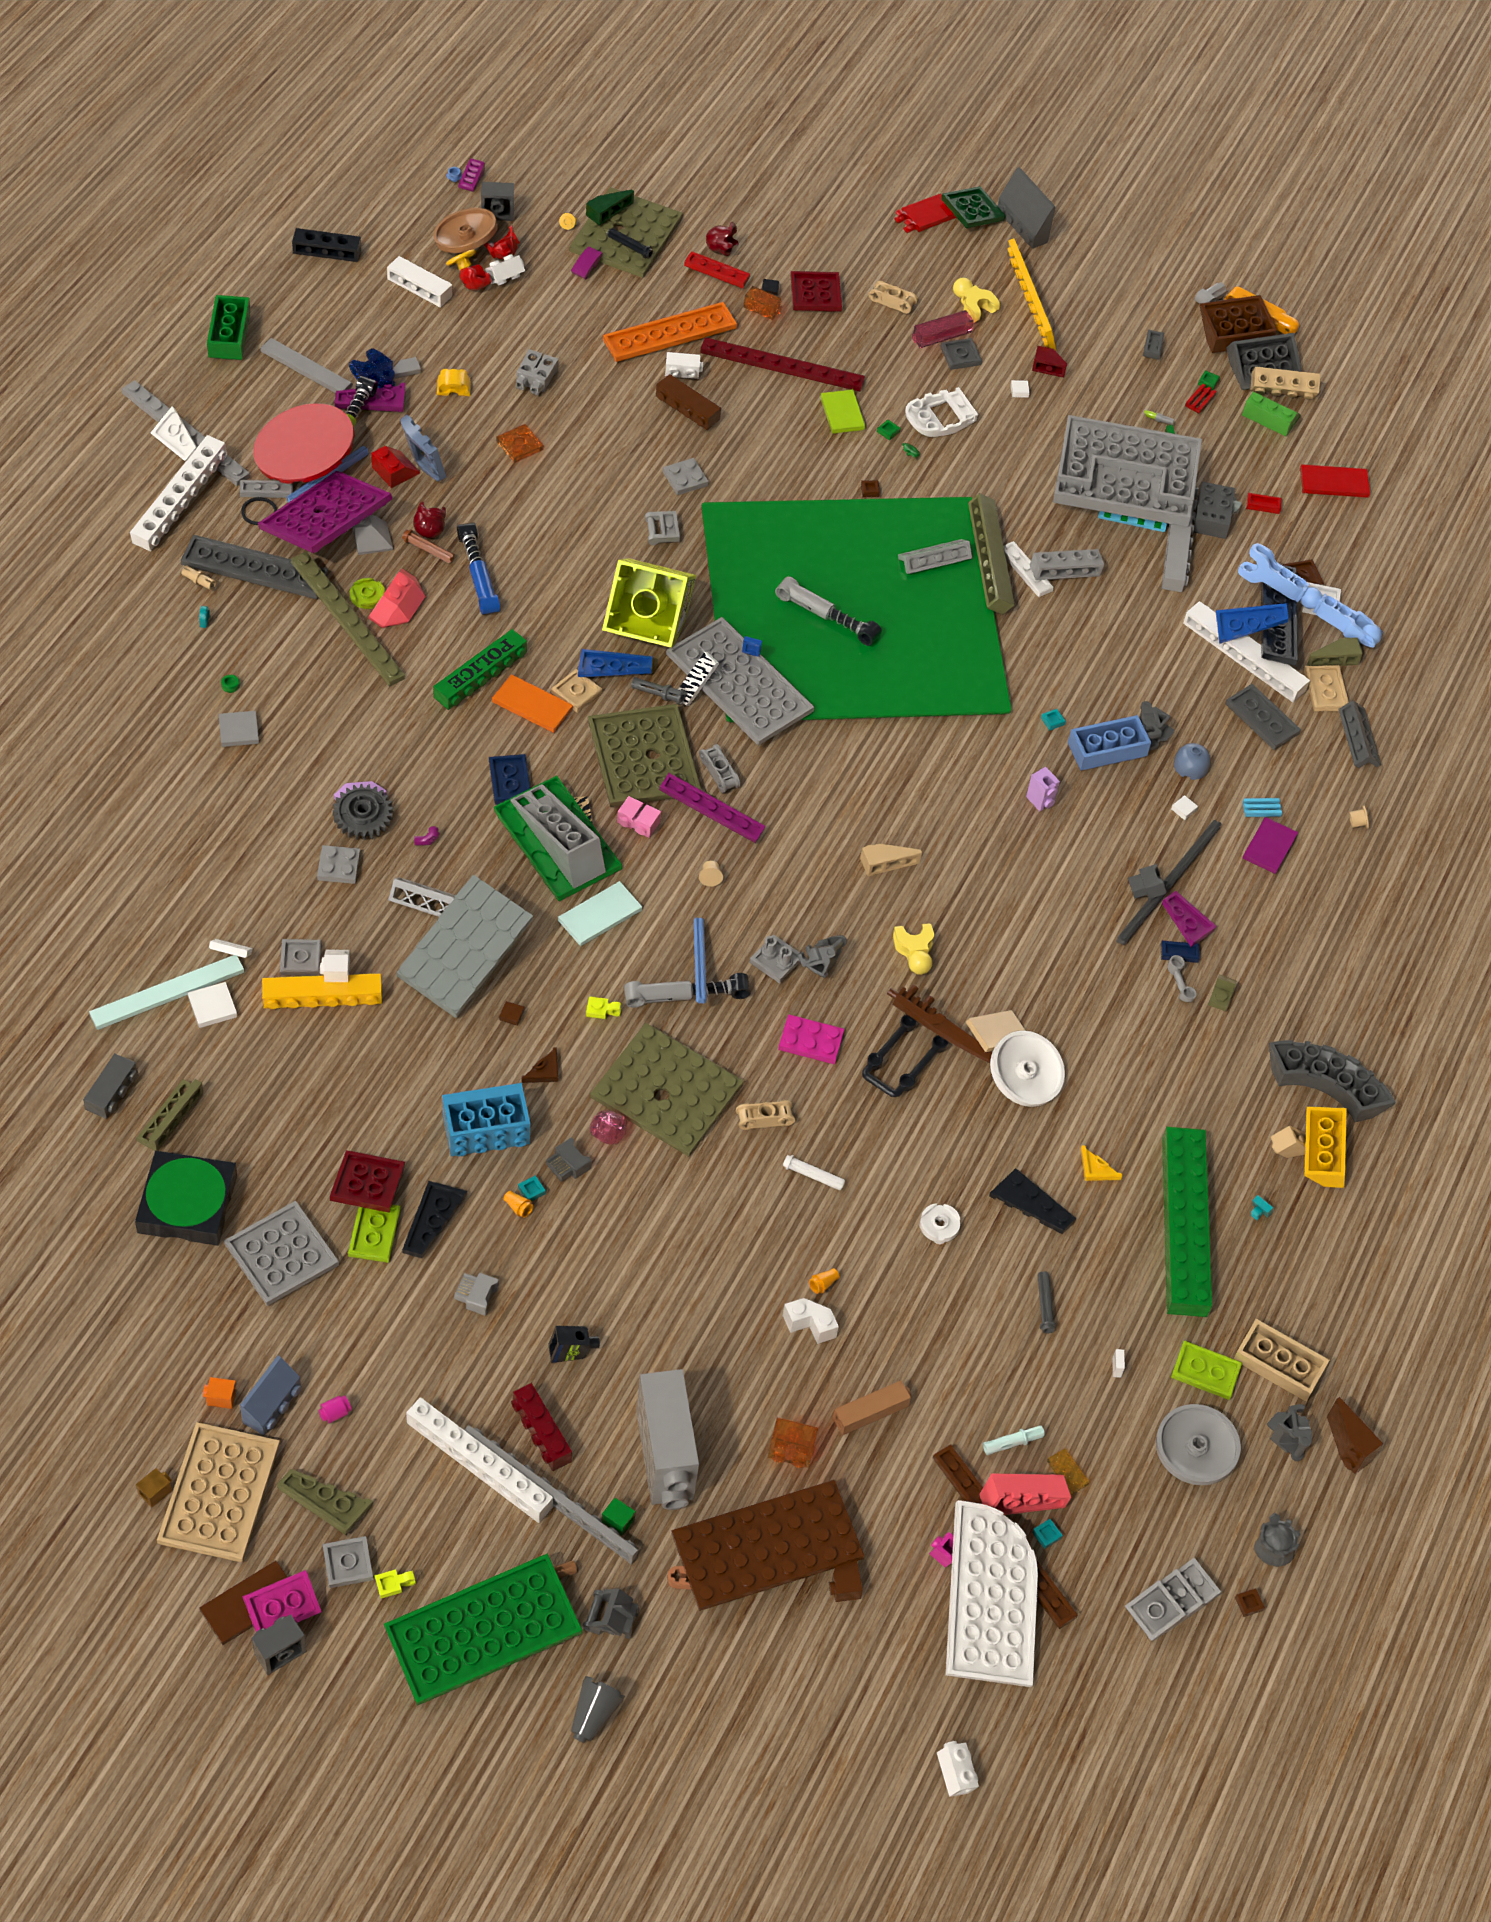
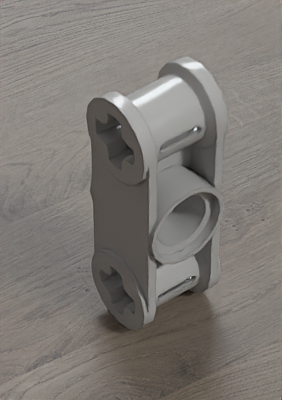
M718 744L713 745L712 748L707 750L702 749L699 751L702 763L708 769L721 793H725L727 789L733 787H740L738 775L732 769Z

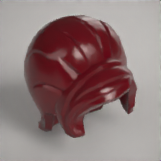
M730 222L729 227L718 225L711 228L706 234L708 248L724 256H729L733 247L739 245L738 241L733 238V235L737 232L736 224Z
M421 502L413 519V526L416 532L426 538H435L442 534L445 528L446 508L442 507V510L433 507L426 509L424 502Z

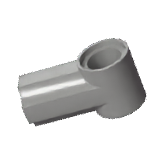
M1220 282L1207 290L1201 289L1195 296V301L1200 304L1219 300L1227 293L1225 285Z

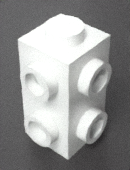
M513 254L503 257L504 261L502 262L496 260L489 263L490 267L485 268V270L491 275V284L497 283L501 285L507 282V278L515 279L520 277V273L525 271L524 262L520 256L513 257Z
M667 352L665 376L671 374L674 377L699 379V372L703 371V362H700V355Z
M957 1741L945 1743L944 1748L938 1751L937 1755L949 1797L969 1794L978 1788L979 1785L967 1744H957Z

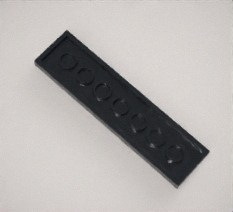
M1282 565L1296 574V568ZM1261 582V606L1287 603L1289 618L1287 623L1261 631V658L1296 665L1298 661L1297 602L1266 583Z

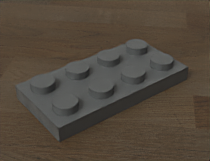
M1253 684L1226 700L1225 704L1273 750L1300 734L1301 729Z

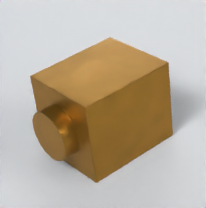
M155 1468L136 1484L137 1493L152 1508L172 1491L170 1484L172 1480L164 1471L161 1473Z

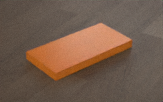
M512 674L492 697L493 703L552 733L558 729L573 710L572 704Z

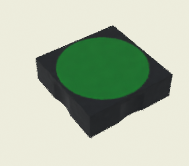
M155 1150L135 1219L137 1233L165 1238H182L190 1242L219 1246L225 1223L226 1208L231 1200L237 1178L236 1163Z

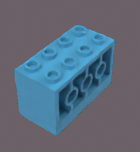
M522 1083L442 1095V1116L450 1156L460 1157L470 1153H484L489 1150H503L508 1147H523L530 1144V1119Z

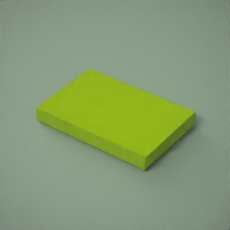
M853 390L821 393L820 398L832 434L865 430V424Z
M392 1205L390 1213L359 1207L348 1250V1257L389 1263L401 1206Z
M1184 1340L1171 1378L1230 1400L1242 1362Z

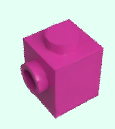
M950 1532L946 1533L943 1537L938 1535L931 1544L933 1549L929 1554L946 1568L952 1563L953 1535Z

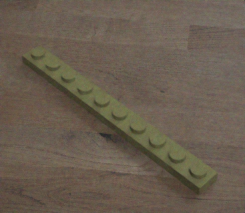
M303 552L292 557L291 564L390 687L404 680L405 674L307 552Z

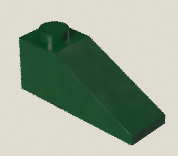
M634 190L599 195L586 203V216L598 225L603 224L634 203Z

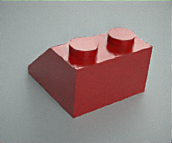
M384 446L371 453L372 468L390 488L420 474V471L400 450Z

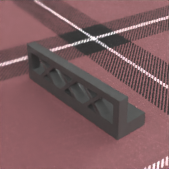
M1352 700L1338 710L1354 765L1360 768L1370 762L1378 767L1381 765L1365 708Z

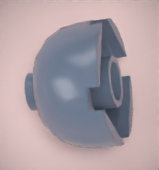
M1189 743L1178 750L1174 759V768L1182 777L1187 776L1192 780L1201 779L1206 776L1210 768L1211 757L1204 746Z

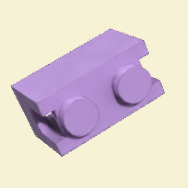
M1044 767L1031 775L1026 797L1039 811H1042L1044 807L1048 809L1055 803L1060 781Z

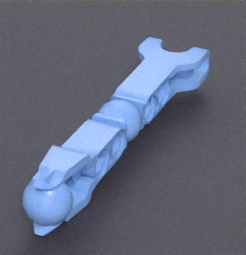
M1258 543L1252 545L1249 554L1257 562V565L1250 562L1242 563L1238 568L1240 576L1251 583L1264 582L1297 603L1300 600L1305 608L1314 609L1313 613H1316L1317 616L1343 632L1346 638H1358L1359 643L1372 648L1380 642L1383 631L1364 613L1352 610L1333 597L1327 596V594H1324L1322 597L1321 592L1317 588L1308 587L1310 584L1303 578L1277 563L1270 549Z

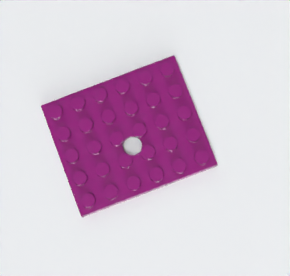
M335 471L260 521L258 526L259 529L311 553H315L326 544L334 541L341 534L346 533L354 525L359 524L367 516L372 515L376 510L385 506L393 498L389 492L342 472ZM317 509H318L319 511H323V512H320V513H315V511H316Z

